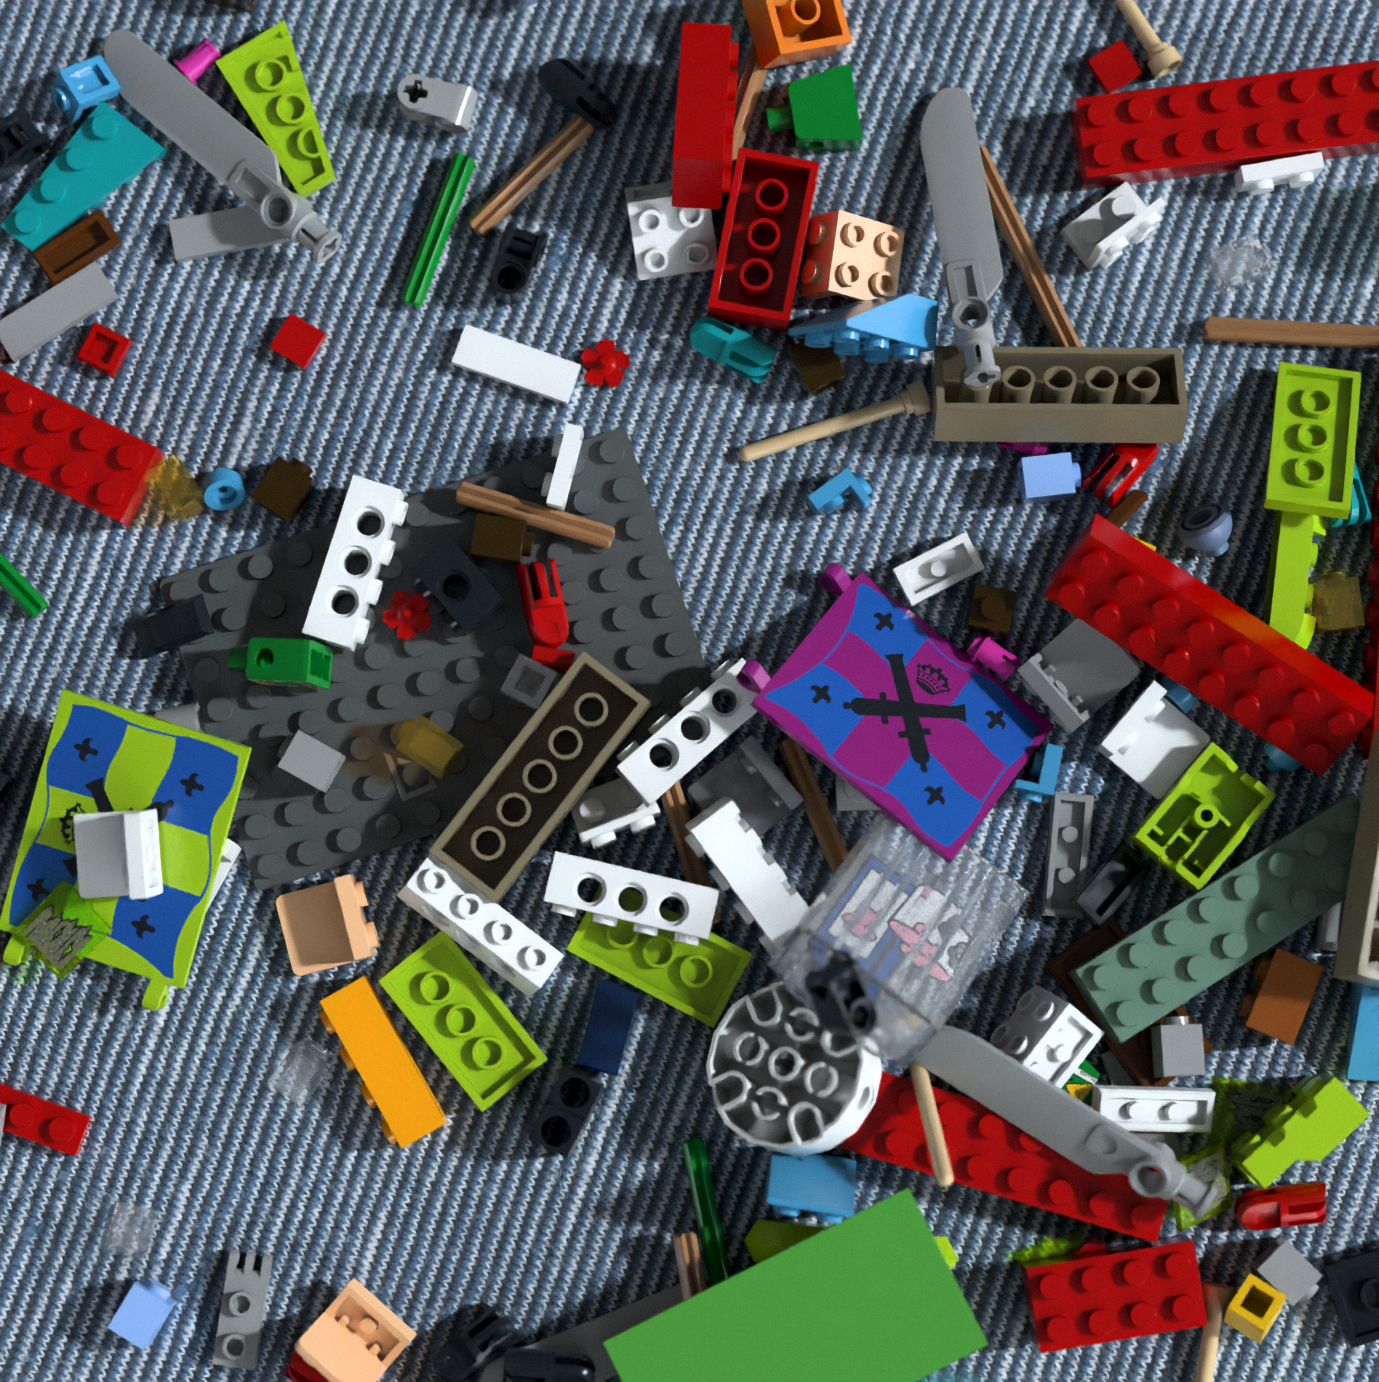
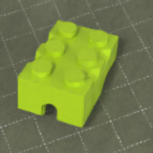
M1214 742L1208 743L1188 766L1187 770L1171 786L1161 801L1128 838L1191 892L1202 889L1243 840L1250 827L1277 796L1259 780L1251 777L1246 772L1242 773L1231 757Z
M1309 1074L1292 1089L1296 1097L1289 1104L1283 1106L1279 1102L1263 1115L1261 1119L1265 1122V1126L1259 1132L1252 1134L1250 1131H1247L1232 1144L1231 1148L1234 1152L1227 1159L1250 1184L1255 1185L1257 1183L1261 1188L1266 1189L1296 1160L1322 1161L1370 1116L1369 1112L1336 1076L1318 1074L1313 1077Z

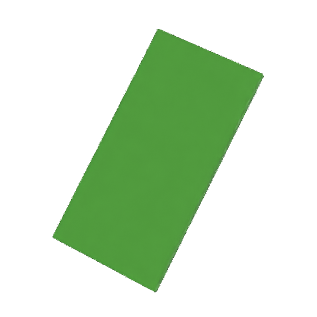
M909 1187L854 1214L853 1218L848 1217L842 1220V1223H836L605 1340L603 1344L622 1382H915L987 1346L988 1342Z

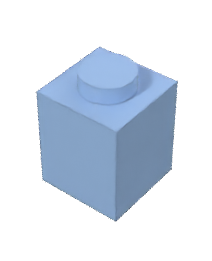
M1071 452L1023 457L1017 464L1022 505L1071 499L1076 493L1075 488L1081 487L1080 467L1078 462L1072 463Z
M149 1278L148 1282L141 1279L133 1284L107 1328L144 1350L151 1345L177 1301L169 1297L171 1290L162 1283Z

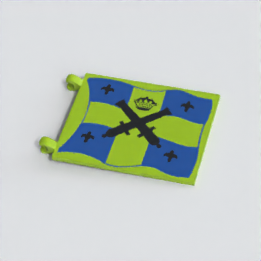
M63 689L0 917V930L12 933L3 955L4 962L17 966L28 960L31 941L24 935L23 931L48 906L54 904V913L51 919L60 912H63L62 920L70 918V921L79 918L76 926L86 927L93 925L87 934L92 935V939L76 955L150 978V983L142 1000V1006L151 1011L163 1008L167 1003L169 985L181 989L186 986L252 747ZM157 809L163 893L143 899H130V895L81 898L78 884L74 815L80 813ZM61 931L55 934V938L61 934Z

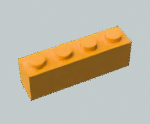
M368 976L359 978L319 1001L324 1009L318 1013L330 1035L337 1032L344 1047L339 1049L340 1055L350 1071L357 1068L364 1081L359 1086L361 1093L371 1108L377 1105L385 1120L380 1122V1126L390 1144L398 1142L402 1149L449 1122Z

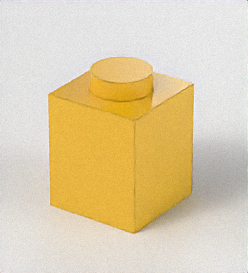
M1249 1273L1228 1306L1223 1322L1256 1343L1261 1344L1280 1314L1287 1296Z

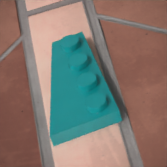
M101 101L0 227L31 252H34L77 223L76 220L91 208H97L107 200L106 197L124 183H130L140 175L139 172L154 160L156 162L159 161L168 152L112 107Z

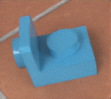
M97 55L59 70L51 95L57 109L60 112H64L69 121L73 123L80 119L83 109L118 96L121 87L102 56Z
M846 468L807 497L806 503L815 515L823 509L827 514H830L848 500L844 494L849 492L860 508L864 510L872 502L869 494L873 491L859 472L853 475L849 468Z
M1047 743L1042 747V752H1034L1030 775L1036 777L1035 783L1014 779L1009 785L1010 790L1018 791V799L1041 803L1042 797L1050 798L1053 796L1063 746Z

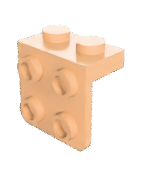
M841 210L811 217V223L806 234L808 241L806 260L801 272V280L803 282L801 296L815 300L839 295L857 301H865L897 295L904 233L900 228Z
M349 874L337 877L332 882L283 894L277 898L276 907L292 970L296 975L304 976L376 956L374 947L379 946L378 935L374 922L367 923L364 906L369 905L368 896L363 881L357 882L356 876Z
M353 1278L326 1311L295 1343V1349L307 1364L315 1367L330 1382H376L417 1333Z

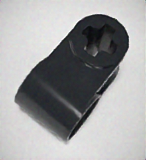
M25 108L15 110L0 123V155H2L0 162V184L8 181L28 163L42 156L52 144V139L49 135L42 134L31 122L30 113ZM21 132H24L29 139H26Z
M509 221L507 223L490 277L494 296L499 302L505 305H515L525 299L536 269L539 267L544 256L549 234L542 232L538 235L517 228L515 222ZM507 275H515L521 280L516 288L510 290L502 288L499 282Z
M835 950L828 957L827 964L819 970H811L805 975V989L813 1001L820 1024L826 1032L866 1037L874 1031L877 1025V1007L869 994L857 960L846 951Z

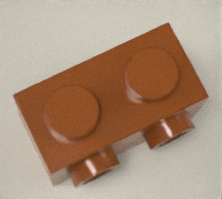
M1269 948L1267 954L1262 952L1253 970V976L1258 978L1252 993L1246 991L1238 1006L1237 1014L1242 1016L1239 1025L1284 1045H1293L1324 967L1280 948Z

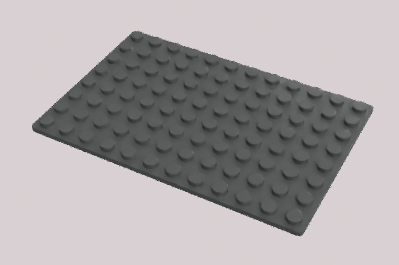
M622 428L582 440L564 512L613 526L615 528V536L610 548L605 549L528 525L527 532H534L531 557L524 556L522 563L527 567L530 580L531 562L541 561L546 573L547 559L555 558L569 624L567 639L556 649L575 652L577 658L585 651L648 699L651 704L647 712L593 781L616 774L614 770L621 763L617 756L634 741L641 746L653 736L648 729L666 713L672 719L684 709L679 702L697 686L703 692L712 684L628 433ZM552 450L403 499L404 502L408 503L407 513L402 526L395 525L390 539V541L395 542L394 553L388 566L382 564L377 579L383 581L381 593L376 605L369 604L365 616L366 620H370L369 630L364 643H357L354 652L308 638L302 633L338 521L161 580L160 590L166 607L203 594L213 626V634L179 646L196 702H198L201 709L199 712L206 733L252 747L233 818L256 888L268 890L444 831L567 671L535 666L532 661L535 644L532 642L528 632L515 566L473 560L470 554L476 514H493L460 505L456 502L458 487L461 482L465 481L547 506V497L541 496L546 472L554 473L557 458L551 456ZM376 516L364 518L360 524V533L367 536L377 533L381 527L380 518ZM450 536L503 597L506 604L468 636L462 628L457 632L450 628L439 615L445 608L433 597L430 600L429 607L425 610L431 613V621L433 623L428 632H423L416 628L418 632L416 637H411L408 641L399 639L397 637L398 628L390 629L388 624L382 621L384 617L383 611L394 609L390 605L394 592L404 590L409 599L413 593L422 595L412 583L418 577L411 568ZM364 555L353 556L347 564L348 573L352 575L362 574L368 567V558ZM461 579L449 581L445 586V595L451 599L462 597L467 590V583ZM351 594L340 595L334 604L335 612L338 614H348L355 606V597ZM251 637L313 640L334 649L330 690L267 686L246 679V673L230 672L228 666L230 650L232 647L248 648ZM714 694L712 697L713 707L721 713L716 695ZM688 719L681 724V732L686 739L695 741L702 737V726L696 720ZM300 730L346 756L344 763L326 793L278 767L281 758L277 756V753L289 734L294 737L297 731ZM661 746L652 748L649 753L651 762L671 755L668 749ZM383 753L391 755L406 794L429 785L426 767L430 768L437 788L403 802ZM397 757L411 762L403 767L398 763Z

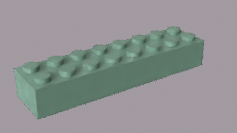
M1355 793L1340 797L1206 883L1200 891L1190 893L1067 972L1112 1044L1126 1041L1346 899L1361 802Z

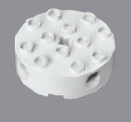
M784 980L771 983L769 987L761 988L751 996L747 994L733 1004L713 1033L706 1070L708 1085L712 1086L713 1099L718 1106L716 1109L725 1125L748 1142L763 1146L770 1151L801 1157L831 1150L858 1130L875 1104L882 1074L877 1037L874 1032L866 1037L826 1032L820 1024L819 1016L811 997L805 989L804 982Z

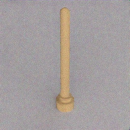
M1114 0L1148 51L1146 54L1149 60L1147 66L1154 77L1159 79L1176 69L1183 62L1182 57L1174 46L1169 47L1167 42L1162 43L1135 1Z
M922 380L906 385V390L899 392L900 396L743 446L739 451V457L741 460L749 462L904 411L906 415L914 413L915 416L931 412L927 391Z
M905 1012L892 1020L891 1028L894 1040L901 1048L904 1049L905 1040L911 1030L925 1025L923 1016L917 1012ZM907 1055L935 1178L940 1186L947 1187L953 1181V1174L928 1070L914 1062Z
M1202 1281L1201 1288L1208 1325L1203 1326L1195 1382H1212L1223 1313H1226L1228 1305L1233 1300L1236 1288L1225 1284Z

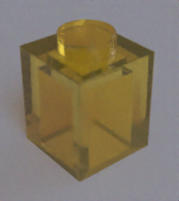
M176 453L148 471L144 481L167 516L174 522L180 518L183 522L189 521L204 510L201 505L205 503L202 488L184 461Z
M1344 571L1320 574V581L1313 583V599L1311 603L1312 615L1317 617L1314 629L1315 635L1354 631L1365 626L1358 576L1345 578Z
M421 714L416 721L409 718L396 736L401 741L396 748L438 779L443 777L464 747L461 742Z

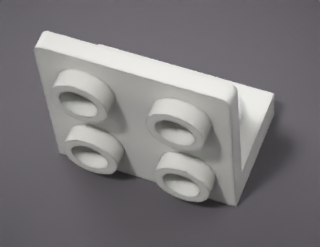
M672 181L624 188L637 274L640 280L715 269L717 250L711 209L672 207Z
M1126 181L1065 226L1060 233L1089 271L1099 264L1106 268L1123 255L1122 250L1129 245L1131 240L1138 244L1156 230L1154 226L1162 220L1159 214L1166 203L1160 197L1146 207Z
M1154 680L1143 689L1095 746V749L1158 800L1164 796L1210 741V736L1163 697L1167 690Z
M621 778L585 791L570 810L582 844L585 846L591 843L594 850L618 841L615 834L631 828L634 835L655 827L654 819L661 816L656 801L646 808Z
M157 809L80 813L74 815L78 884L81 898L130 895V899H143L163 893Z
M1035 985L1020 997L1016 1010L1006 1023L1001 1024L995 1029L989 1044L1054 1085L1062 1088L1103 1036L1104 1032L1070 1003Z

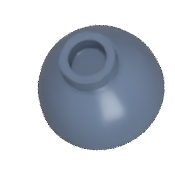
M1217 502L1200 505L1181 518L1176 528V534L1187 547L1195 551L1205 552L1207 557H1217L1229 548L1227 540L1231 535L1233 525L1230 509L1227 505Z

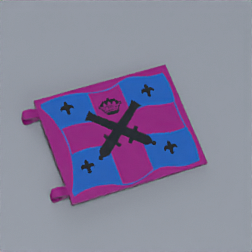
M832 562L825 568L818 579V583L826 591L840 596L772 678L769 677L765 669L757 661L750 659L743 665L736 676V680L744 688L759 693L750 704L754 709L950 864L1055 725L975 661L972 662L969 656L862 571L852 581L839 564Z

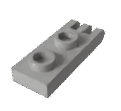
M231 1249L212 1364L254 1370L257 1365L273 1255L264 1254L261 1261V1271L254 1270L256 1253L247 1252L244 1268H239L240 1250Z

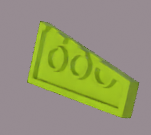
M285 20L215 61L265 143L276 154L279 165L297 194L307 198L337 180Z

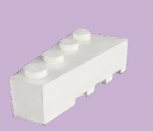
M723 796L684 825L690 833L684 839L698 858L705 854L714 865V868L709 873L721 890L724 892L730 888L739 899L733 906L746 924L749 925L755 921L764 933L758 940L773 959L779 954L787 963L808 947L807 941L820 925V922L797 890L790 886L787 881L788 878L777 862L763 849V844L752 827L738 815L740 810L735 803L726 796Z

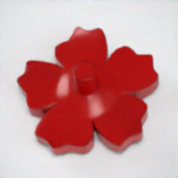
M606 338L601 343L596 344V352L586 348L580 357L583 361V368L589 370L584 376L589 385L601 387L605 379L611 389L620 386L621 380L624 378V373L621 370L630 367V356L624 354L621 349L615 352L614 341Z
M404 590L394 592L393 599L390 601V605L394 609L383 611L384 617L382 621L388 624L390 629L398 628L397 637L405 641L417 636L416 628L423 632H428L429 628L433 625L431 613L425 611L429 607L430 601H427L423 595L413 593L409 599Z

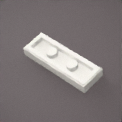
M465 324L452 360V364L565 405L569 403L581 370V365L467 324Z
M1094 1085L1091 1108L1127 1131L1211 1133L1216 1092L1210 1088Z

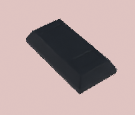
M203 594L132 620L143 659H148L214 633Z
M1122 840L1070 901L1098 929H1101L1152 868Z

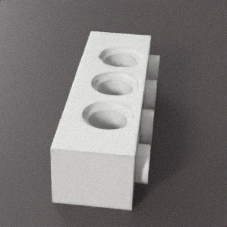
M353 475L302 630L306 637L353 652L357 643H364L370 625V620H366L365 616L369 604L376 605L383 585V581L377 579L382 564L388 566L394 553L395 542L390 541L395 525L402 526L408 509V503L403 501L404 494L401 489ZM368 516H376L381 520L379 531L370 536L360 533L362 520ZM355 555H364L368 558L367 569L359 575L348 573V561ZM351 594L355 597V606L348 614H338L335 612L334 604L340 595Z
M743 658L734 665L729 659L710 675L715 681L703 692L698 686L679 702L684 709L672 719L667 713L648 729L653 736L641 746L636 741L632 742L617 756L621 763L614 771L646 808L758 712L750 704L759 693L744 688L736 680L737 674L746 663ZM720 692L728 694L734 703L733 710L729 713L718 712L712 704L714 694ZM688 719L699 722L703 729L702 737L695 741L686 739L681 732L682 722ZM661 746L668 749L672 756L671 764L665 768L653 765L649 757L652 748Z
M555 851L544 901L552 903L551 912L575 917L578 909L593 913V922L616 927L618 919L634 923L633 931L657 936L658 930L663 929L675 932L674 941L698 946L700 938L705 940L709 938L720 890ZM586 879H596L602 885V894L595 902H585L579 896V886ZM628 888H635L643 895V904L635 912L624 911L619 904L620 894ZM667 898H677L684 905L683 916L675 922L666 921L660 915V905Z
M431 853L423 860L396 895L528 997L542 987L564 956Z

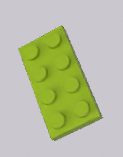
M1279 361L1276 374L1264 508L1348 519L1351 508L1362 372Z
M600 885L592 902H595L600 898L602 894V885ZM629 888L624 890L619 897L620 907L627 912L637 911L643 904V895ZM660 905V915L664 920L675 922L682 917ZM590 912L585 913L566 949L712 1028L715 1027L753 955L710 932L708 940L700 938L698 946L674 941L675 932L663 929L658 930L657 936L633 931L634 923L618 919L616 927L593 922V913Z
M442 930L378 981L482 1112L548 1060L547 1056L456 942Z

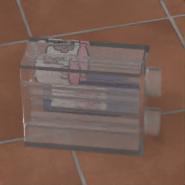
M880 809L767 965L783 976L784 985L793 997L806 1005L814 1006L804 986L805 975L811 970H819L827 964L828 957L835 950H843L851 954L861 967L863 979L878 1012V1022L874 1031L866 1037H854L858 1044L868 1053L882 1059L893 1058L906 1068L940 1031L1030 892L967 845H964L952 862L948 864Z

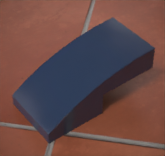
M599 979L577 1062L578 1067L613 1076L618 1075L640 989Z

